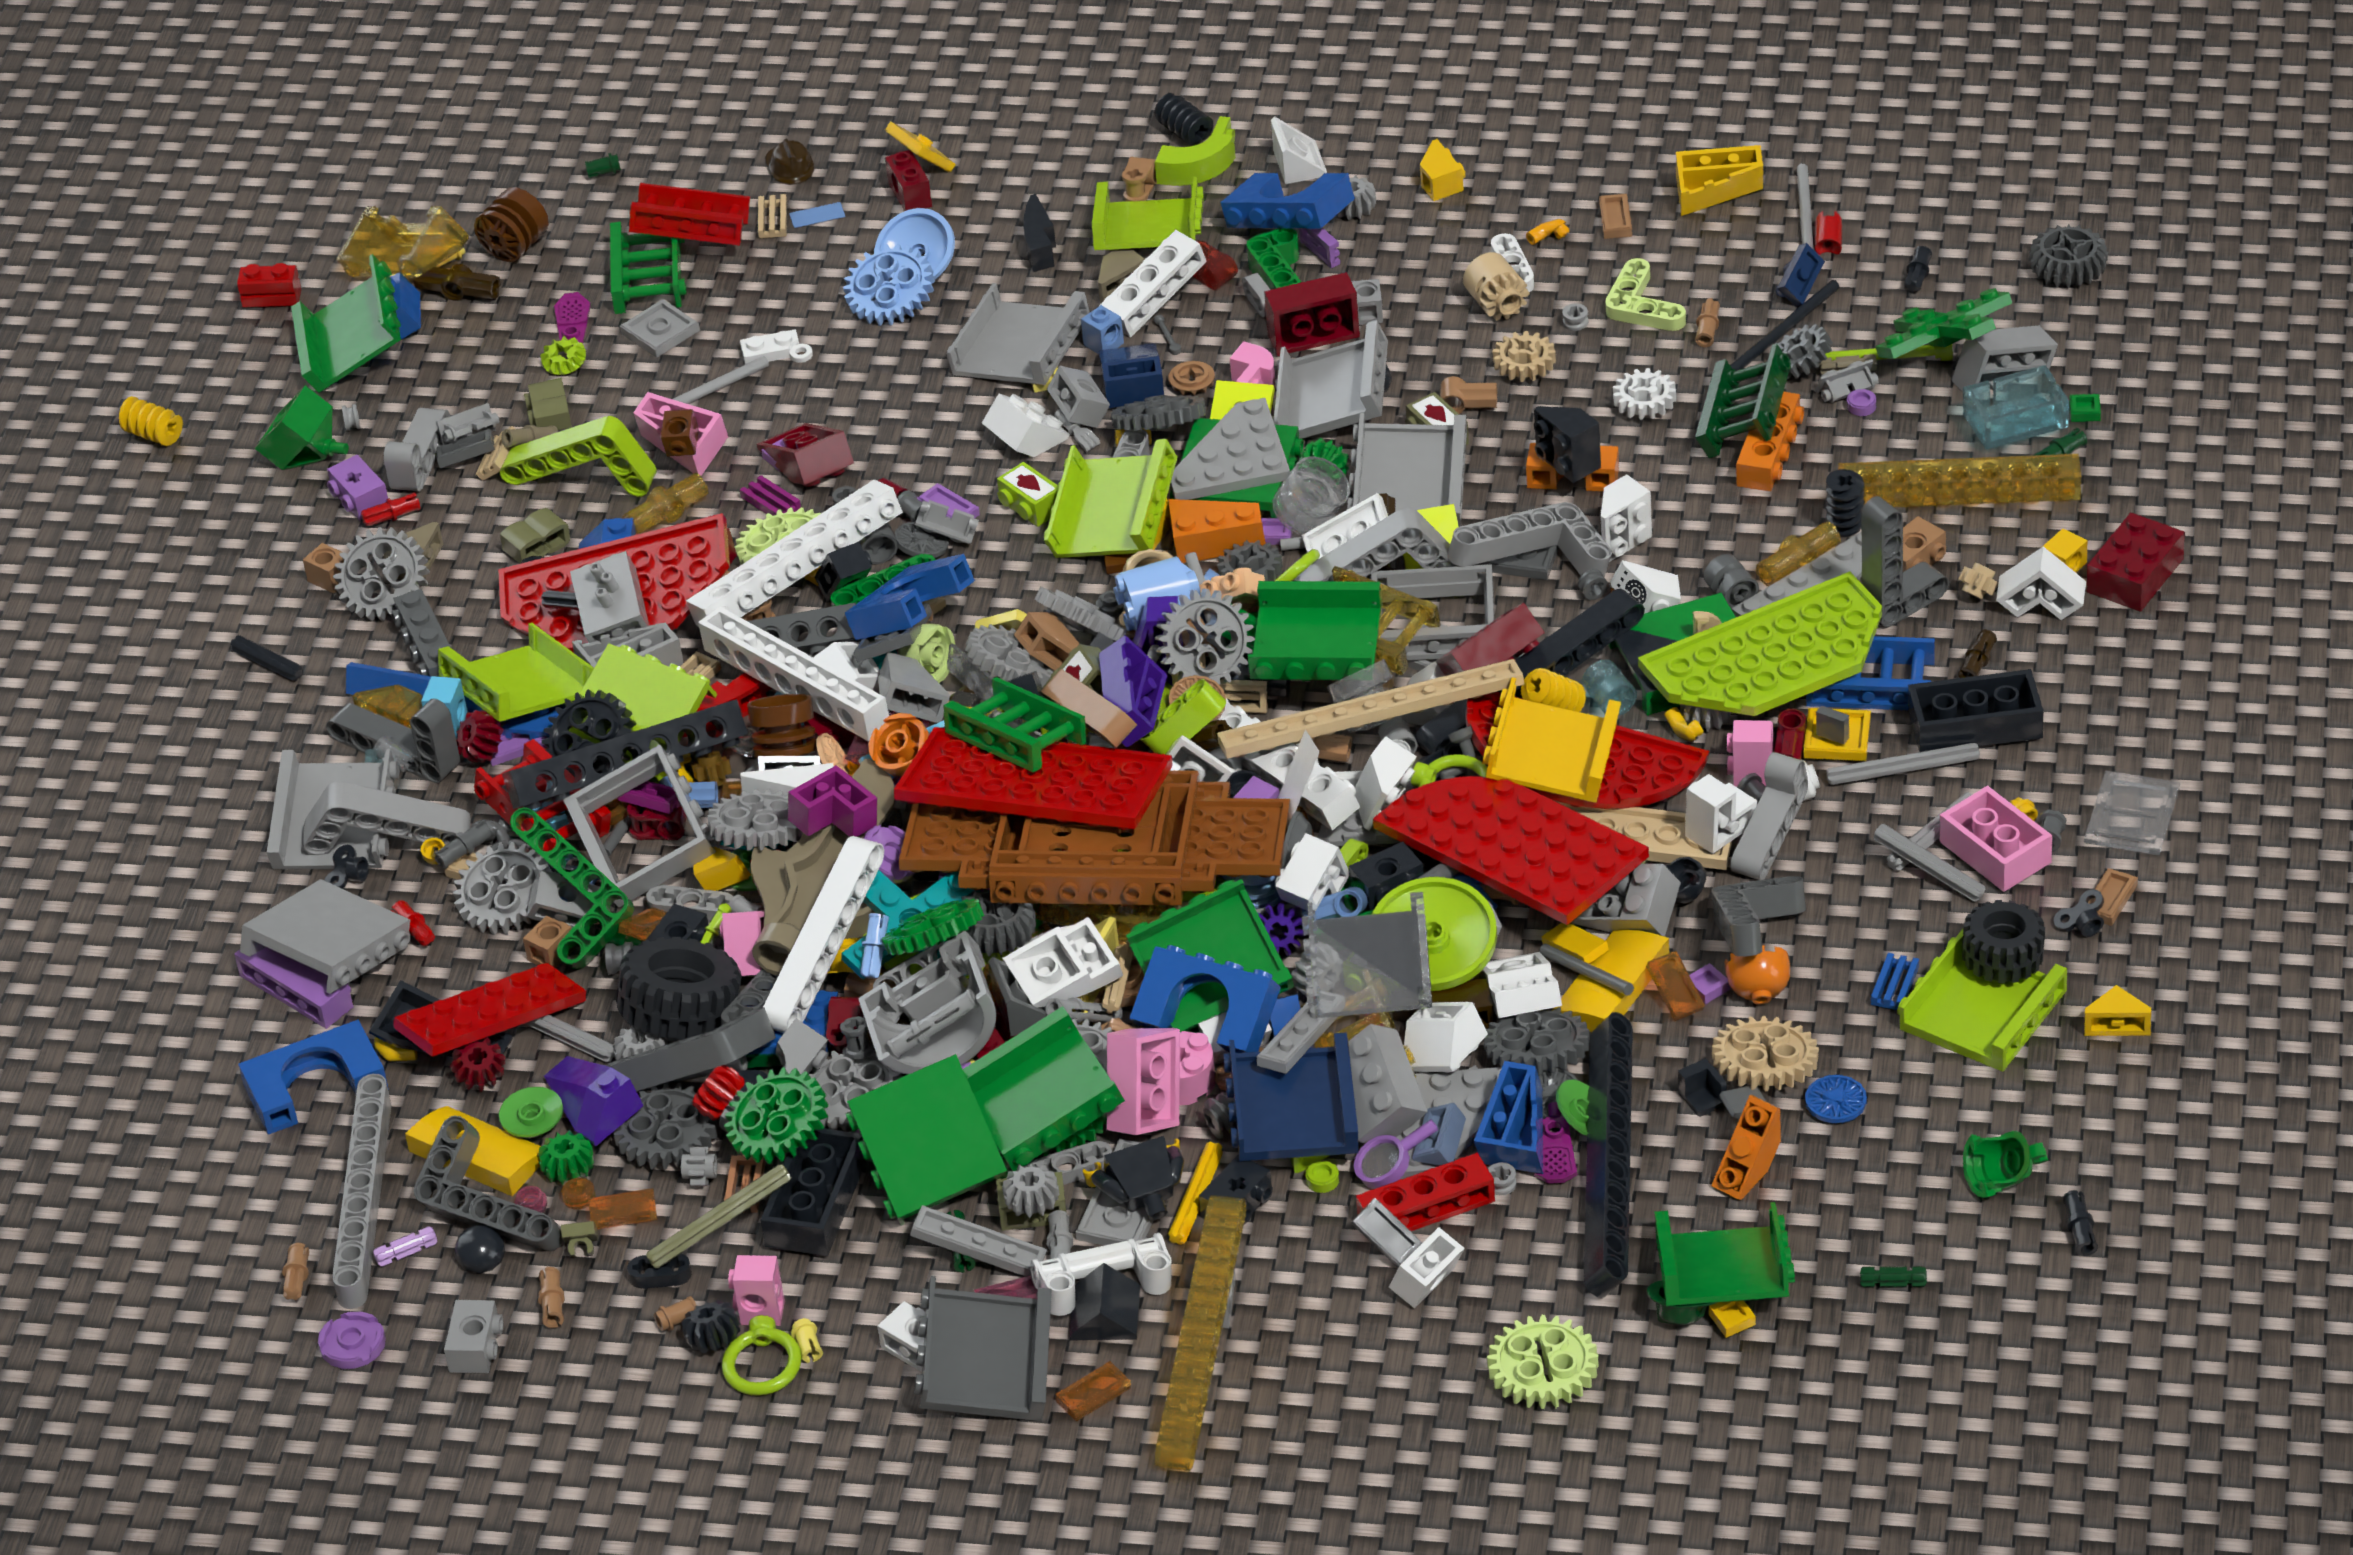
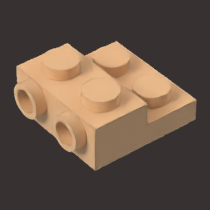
M1237 568L1233 572L1226 573L1225 576H1215L1211 580H1205L1199 585L1200 596L1202 589H1209L1211 596L1215 590H1219L1222 594L1221 600L1224 596L1231 595L1233 596L1232 604L1236 602L1241 603V609L1248 613L1259 611L1258 581H1265L1264 575L1254 573L1250 568Z

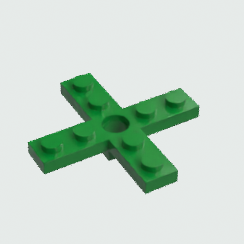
M1996 288L1988 289L1981 292L1978 299L1959 302L1956 304L1957 308L1948 313L1934 312V309L1922 311L1917 307L1908 309L1902 313V317L1893 321L1896 332L1904 333L1889 335L1885 338L1884 343L1875 346L1878 357L1895 359L1927 343L1930 346L1947 347L1962 339L1973 340L1996 329L1993 318L1984 316L2012 304L2010 293L1997 291Z

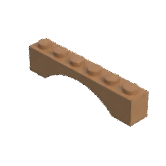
M1028 612L1014 634L1031 656L1043 662L1054 671L1069 657V653L1080 644L1054 612ZM1139 739L1129 747L1121 743L1117 749L1144 752L1147 746Z

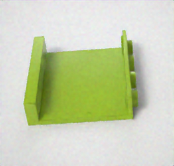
M1193 177V181H1191V198L1110 202L1108 182H1097L1092 218L1094 250L1159 247L1175 230L1196 241V235H1201L1204 203L1203 186L1198 187V179Z
M1167 439L1156 440L1152 455L1084 460L1075 445L1070 447L1068 458L1064 462L1062 479L1058 483L1055 504L1051 508L1049 525L1044 532L1045 544L1049 547L1055 558L1130 554L1153 549L1178 458Z
M533 623L528 624V646L469 662L449 646L438 649L439 676L460 678L464 695L499 722L563 704L566 698L574 701L575 693L578 692L580 694L594 667Z

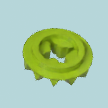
M563 336L561 341L552 339V345L544 346V353L540 357L546 371L555 375H565L574 372L584 363L586 350L583 343L578 342L575 337L568 340ZM559 352L567 353V359L559 355Z

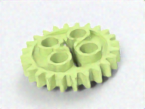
M802 507L793 512V509L789 508L786 513L778 510L774 516L767 513L764 520L755 519L757 524L747 525L748 531L740 532L741 538L736 539L737 545L735 549L740 564H744L821 513L814 514L813 509L805 512Z
M1541 1315L1539 1322H1535L1531 1316H1528L1527 1324L1525 1325L1515 1320L1514 1330L1504 1327L1503 1336L1495 1335V1345H1489L1487 1364L1489 1378L1494 1380V1388H1502V1396L1504 1398L1513 1394L1515 1404L1525 1399L1527 1408H1530L1534 1401L1539 1402L1541 1409H1544L1546 1402L1549 1401L1555 1407H1559V1399L1562 1398L1566 1402L1572 1403L1571 1394L1582 1397L1583 1387L1591 1388V1378H1597V1368L1599 1367L1597 1345L1592 1343L1591 1334L1583 1335L1582 1326L1572 1329V1320L1570 1319L1564 1324H1559V1316H1555L1551 1322H1547L1545 1315ZM1535 1341L1540 1343L1544 1365L1548 1368V1376L1551 1382H1548L1545 1378L1542 1359L1538 1355Z

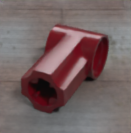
M1786 709L1779 714L1774 752L1801 760L1806 734V718L1803 712L1797 709Z

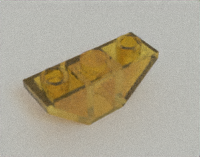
M401 685L356 692L352 696L355 705L408 728H411V717L422 708V694Z

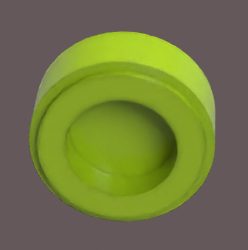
M1328 1161L1312 1163L1306 1170L1307 1186L1312 1191L1318 1193L1334 1190L1339 1184L1337 1166Z

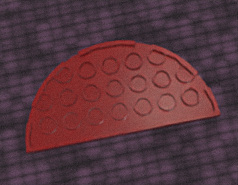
M1497 691L1484 694L1479 698H1468L1466 701V725L1471 726L1473 732L1471 739L1483 757L1486 745L1492 746L1488 745L1491 727H1498L1493 725L1497 707L1503 708L1499 706L1501 693ZM1616 725L1596 803L1534 788L1529 789L1549 799L1566 803L1573 807L1618 809L1650 805L1671 797L1689 786L1704 769L1710 751Z

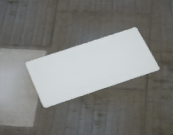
M1306 730L1285 778V784H1283L1277 798L1290 799L1289 823L1298 807L1319 755L1318 748Z

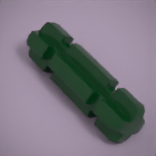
M1880 1266V1270H1875V1267H1862L1860 1270V1283L1863 1287H1875V1283H1880V1287H1907V1283H1912V1287H1924L1927 1283V1271L1924 1266H1912V1270H1907V1266Z

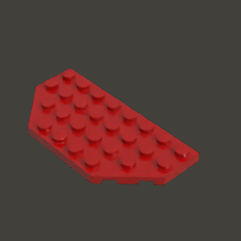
M723 513L498 569L500 617L505 624L528 637V624L533 623L574 653L572 641L581 640L582 644L589 643L584 635L579 611L546 608L542 605V593L548 590L575 593L570 571L626 551L636 567L649 626L666 623L671 630H675L691 613L686 600L719 580L730 567L727 520Z

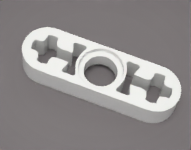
M1510 234L1494 236L1491 240V252L1501 254L1508 263H1519L1511 266L1527 284L1526 289L1531 292L1534 288V274L1516 238Z

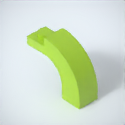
M1220 116L1212 135L1203 143L1190 147L1162 145L1155 160L1157 184L1171 186L1191 185L1193 177H1197L1198 183H1201L1223 173L1236 158L1234 144L1235 129H1231L1230 117Z

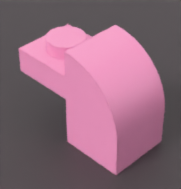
M1243 341L1230 357L1232 381L1274 385L1275 388V370L1272 354L1261 346Z

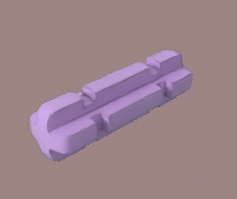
M428 1226L418 1230L419 1234L417 1235L413 1232L389 1242L390 1246L388 1247L382 1245L373 1250L375 1261L380 1267L392 1263L391 1259L395 1258L398 1261L421 1251L420 1247L424 1246L426 1249L436 1245L437 1236L434 1230Z

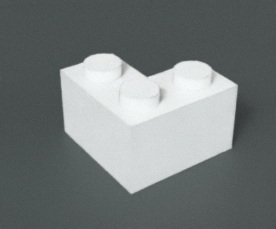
M2043 546L1999 576L1996 601L2017 618L2040 603L2062 620L2083 606L2086 581Z
M1708 774L1687 788L1685 836L1714 854L1744 833L1757 807V800L1731 783L1725 785Z
M1305 833L1301 842H1297L1294 845L1291 859L1286 868L1281 869V875L1276 877L1275 887L1281 900L1315 913L1324 896L1341 891L1349 877V870L1339 847Z

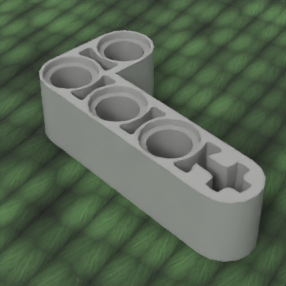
M418 408L403 442H387L384 450V464L391 489L417 492L423 489L437 458L436 448L442 445L436 421L449 417L450 412L448 410Z
M1772 752L1766 762L1764 771L1766 788L1731 860L1732 872L1758 880H1764L1808 789L1805 762L1776 752Z

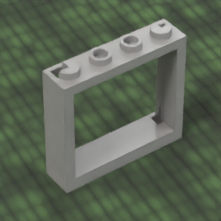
M1492 564L1375 571L1371 573V582H1380L1382 600L1484 594L1485 624L1397 630H1383L1381 609L1375 662L1439 659L1495 620Z
M661 745L563 799L594 866L624 892L630 900L637 898L651 888L658 886L716 853L711 842L715 839V836L710 835L708 824H703L700 819L704 813L696 799L691 801L689 797L692 788L685 776L680 777L677 772L681 768L680 763L674 753L668 755ZM665 771L697 838L620 881L589 813ZM621 899L614 901L618 907L624 905V901Z

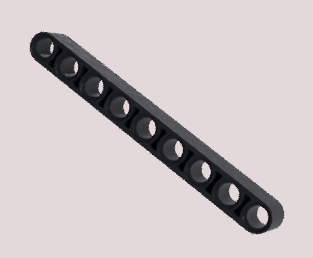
M1616 589L1541 641L1536 647L1521 655L1515 662L1522 671L1524 679L1528 673L1539 668L1565 676L1637 625L1644 616L1645 608L1625 590ZM1522 685L1516 687L1515 697L1522 698ZM1467 699L1456 701L1423 724L1415 736L1418 746L1430 755L1451 742L1449 734L1467 727L1465 718Z

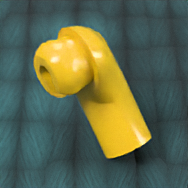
M1674 707L1664 714L1672 730L1679 738L1692 742L1704 732L1697 720L1687 724L1678 707Z

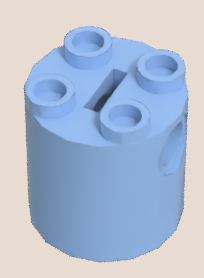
M1177 556L1120 572L1115 576L1116 587H1114V594L1117 603L1124 605L1126 613L1123 614V620L1127 631L1137 630L1147 597L1178 596L1179 601V595H1185L1190 599V590H1197L1200 595V586L1195 572L1181 563Z

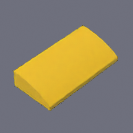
M1640 930L1612 931L1606 939L1609 950L1590 964L1632 983L1634 986L1633 992L1627 996L1579 974L1561 997V1013L1572 1011L1573 1017L1581 1016V1022L1587 1023V1029L1590 1032L1612 1012L1625 1015L1668 959L1669 938Z
M449 1106L438 1108L427 1114L405 1133L409 1152L427 1159L444 1121L451 1116H461L477 1129L480 1136L478 1147L465 1176L510 1196H513L540 1167L538 1153L541 1146L521 1137L511 1135L505 1130ZM464 1130L459 1132L456 1139H459L463 1135ZM448 1160L443 1167H448L451 1160Z

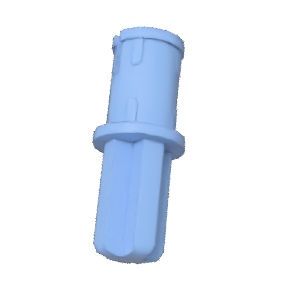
M869 914L866 941H862L864 953L860 972L866 978L875 979L880 975L883 950H886L882 937H885L890 918L887 915H883L880 918L881 914Z

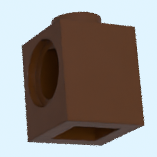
M693 409L664 411L660 438L667 457L695 455L699 427Z

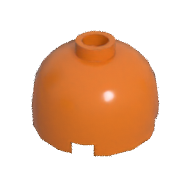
M897 713L883 720L885 723L879 730L877 728L873 730L868 744L871 758L880 769L892 776H903L929 736L925 725L915 716L907 713Z
M1762 945V952L1757 955L1744 957L1735 956L1731 953V960L1728 961L1726 959L1724 963L1728 983L1734 993L1746 1000H1751L1755 1004L1768 1003L1771 1001V998L1779 995L1785 989L1790 978V961L1787 951L1774 946L1775 952L1765 951V945Z

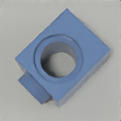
M1100 305L1081 318L1083 344L1085 347L1099 354V350L1114 349L1124 344L1121 316Z

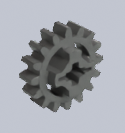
M1814 324L1811 328L1808 325H1805L1800 330L1796 328L1793 335H1785L1782 342L1777 343L1782 352L1788 355L1791 362L1787 379L1792 375L1795 378H1798L1803 373L1807 375L1812 367L1818 368L1819 364L1827 359L1825 354L1832 351L1830 345L1833 342L1824 327L1819 328L1817 324Z
M1257 540L1255 543L1244 541L1243 546L1233 544V550L1225 549L1223 550L1224 556L1218 557V574L1221 576H1225L1226 573L1233 572L1237 568H1250L1252 572L1264 575L1265 581H1275L1276 575L1282 574V556L1279 554L1277 547L1271 549V543L1269 542L1263 546L1260 544V540Z

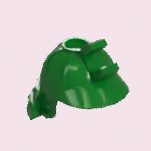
M2010 1131L1999 1137L1987 1138L1971 1134L1963 1152L1964 1177L1971 1191L1978 1197L1996 1195V1192L2002 1191V1188L2013 1187L2028 1178L2032 1173L2033 1164L2047 1162L2046 1149L2042 1142L2029 1146L2026 1138L2018 1131Z

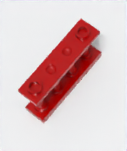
M640 183L638 202H632L630 208L629 232L740 246L743 224H748L750 196Z
M535 739L524 743L522 762L492 778L483 768H477L474 791L481 800L489 804L510 824L513 813L523 808V806L513 809L509 794L502 787L505 785L502 774L552 758L553 756ZM565 769V779L573 783L575 777ZM538 776L536 779L539 782L536 783V787L539 791L545 792L547 782L543 777ZM580 788L569 791L570 795L579 791ZM561 800L535 813L546 821L568 809L564 800ZM603 805L589 813L600 838L609 833L611 811ZM525 819L521 823V831L530 830L534 824V819ZM572 821L557 829L556 832L564 839H567L578 833V830ZM556 839L546 840L543 844V851L553 850L556 846Z

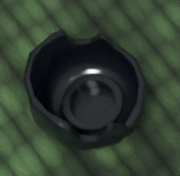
M1679 857L1670 864H1665L1668 870L1681 882L1675 903L1686 904L1695 900L1702 892L1706 882V871L1702 864L1691 857Z
M476 1225L467 1228L457 1238L454 1250L455 1261H458L464 1271L476 1273L492 1271L503 1259L505 1253L504 1242L500 1235L488 1226Z

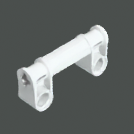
M1159 1232L1154 1233L1151 1238L1137 1241L1130 1238L1124 1242L1068 1254L1060 1253L1057 1255V1258L1044 1261L1032 1259L1030 1261V1271L1036 1289L1038 1287L1052 1289L1050 1313L1057 1316L1070 1314L1074 1310L1075 1280L1086 1277L1103 1263L1117 1271L1133 1268L1143 1290L1149 1294L1161 1295L1171 1288V1257Z

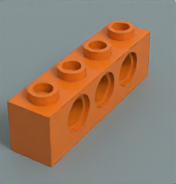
M1783 392L1771 440L1765 441L1758 429L1748 432L1736 463V482L1738 487L1772 491L1775 481L1781 479L1782 462L1788 461L1790 442H1795L1797 424H1802L1804 418V407L1800 406V394Z

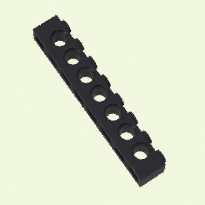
M735 699L517 768L502 775L513 809L523 806V808L533 810L542 807L541 800L552 797L553 803L561 801L570 796L569 791L578 788L581 790L625 765L621 759L623 749H627L632 755V760L648 752L651 740H655L668 755L674 753L680 763L684 761L683 755L693 752L696 758L711 753V746L721 743L723 749L739 744V737L747 735L748 732L738 701ZM708 722L716 727L714 738L710 737L706 732ZM680 731H683L688 736L686 747L678 742V733ZM595 758L603 762L604 770L601 774L593 769V760ZM566 767L572 768L575 772L573 783L568 782L564 777ZM538 776L543 777L547 782L545 792L539 791L536 787L535 781Z

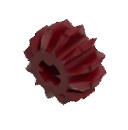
M475 710L473 713H467L465 721H460V729L456 731L458 734L456 742L459 754L475 763H484L486 760L491 761L493 753H498V745L502 742L500 739L503 733V728L500 727L501 722L486 711Z
M486 1037L482 1042L477 1040L461 1046L460 1049H454L451 1071L456 1073L455 1080L458 1084L465 1082L468 1091L474 1085H478L479 1090L482 1092L486 1083L494 1087L496 1078H502L504 1075L503 1066L506 1064L505 1056L500 1054L501 1047L499 1044L491 1045L490 1039Z

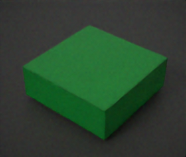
M2070 395L2071 422L2101 421L2100 395Z

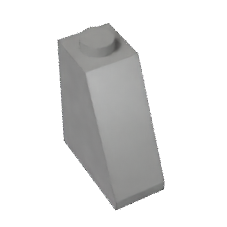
M887 652L878 676L880 695L886 698L888 710L911 714L917 718L936 723L941 722L944 715L943 705L948 703L950 694L916 659Z

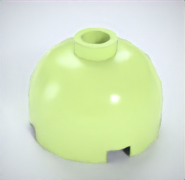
M926 623L922 624L921 632L915 642L899 648L898 653L899 655L916 659L940 683L951 671L953 664L948 662L950 653L955 654V639L949 628L939 624Z

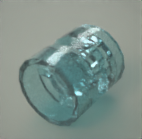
M1610 660L1598 661L1591 665L1583 675L1582 685L1584 689L1594 699L1604 714L1606 713L1609 699L1621 702L1618 716L1629 711L1635 704L1637 691L1614 662Z

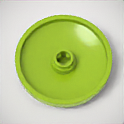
M1424 877L1401 884L1381 899L1370 919L1426 915L1431 991L1450 989L1471 980L1488 964L1497 943L1496 919L1489 902L1479 891L1470 885L1451 878Z

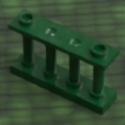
M1777 343L1772 344L1768 361L1736 371L1731 368L1726 359L1715 363L1695 435L1696 440L1708 458L1719 456L1724 438L1758 429L1765 441L1771 440L1787 376L1791 368L1788 355L1782 352ZM1764 375L1763 380L1738 387L1741 381ZM1759 393L1757 399L1733 406L1735 400ZM1753 413L1752 418L1728 425L1730 419Z

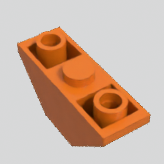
M1749 1095L1715 1175L1712 1187L1738 1200H1742L1768 1172L1781 1142L1780 1108L1756 1096Z

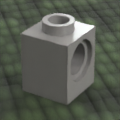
M1379 279L1351 281L1357 292L1359 325L1377 320L1378 323H1383Z

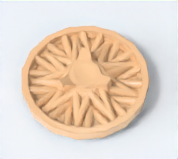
M828 733L819 735L816 740V746L821 763H833V766L837 765L849 775V769L846 767L848 765V758L840 744Z

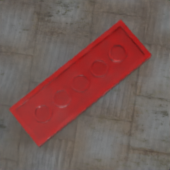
M549 963L539 964L534 968L514 973L511 976L494 982H488L475 989L463 991L458 995L435 1001L430 1005L394 1017V1029L433 1057L585 1002L586 990Z

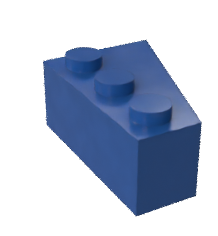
M1504 1061L1474 1140L1477 1152L1484 1164L1493 1165L1503 1162L1512 1165L1516 1170L1543 1174V1094L1536 1066Z

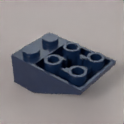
M1155 343L1098 351L1105 396L1110 404L1108 408L1124 406V404L1134 403V401H1144L1148 397L1164 395L1160 358Z

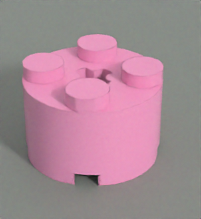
M1182 1031L1180 1032V1105H1190L1198 1102V1097L1205 1093L1207 1097L1213 1091L1216 1084L1213 1049L1207 1035L1204 1033Z

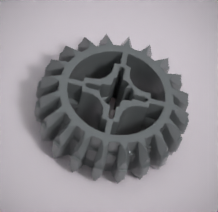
M2069 224L2067 227L2057 225L2056 229L2046 228L2045 233H2038L2037 238L2033 239L2031 251L2029 252V261H2031L2032 272L2037 274L2038 279H2045L2046 284L2055 283L2056 287L2060 285H2066L2068 288L2070 285L2080 287L2082 283L2091 284L2092 279H2099L2100 274L2104 273L2106 261H2108V252L2106 251L2105 240L2100 238L2099 233H2092L2091 228L2082 229L2081 225L2077 227H2070Z
M986 888L982 892L972 891L971 896H962V901L965 899H978L984 916L982 920L977 921L976 925L970 926L968 930H965L979 945L981 953H987L990 956L992 953L1002 955L1007 950L1014 952L1015 947H1023L1025 941L1031 940L1032 933L1035 932L1036 927L1035 909H1033L1032 903H991L990 890Z

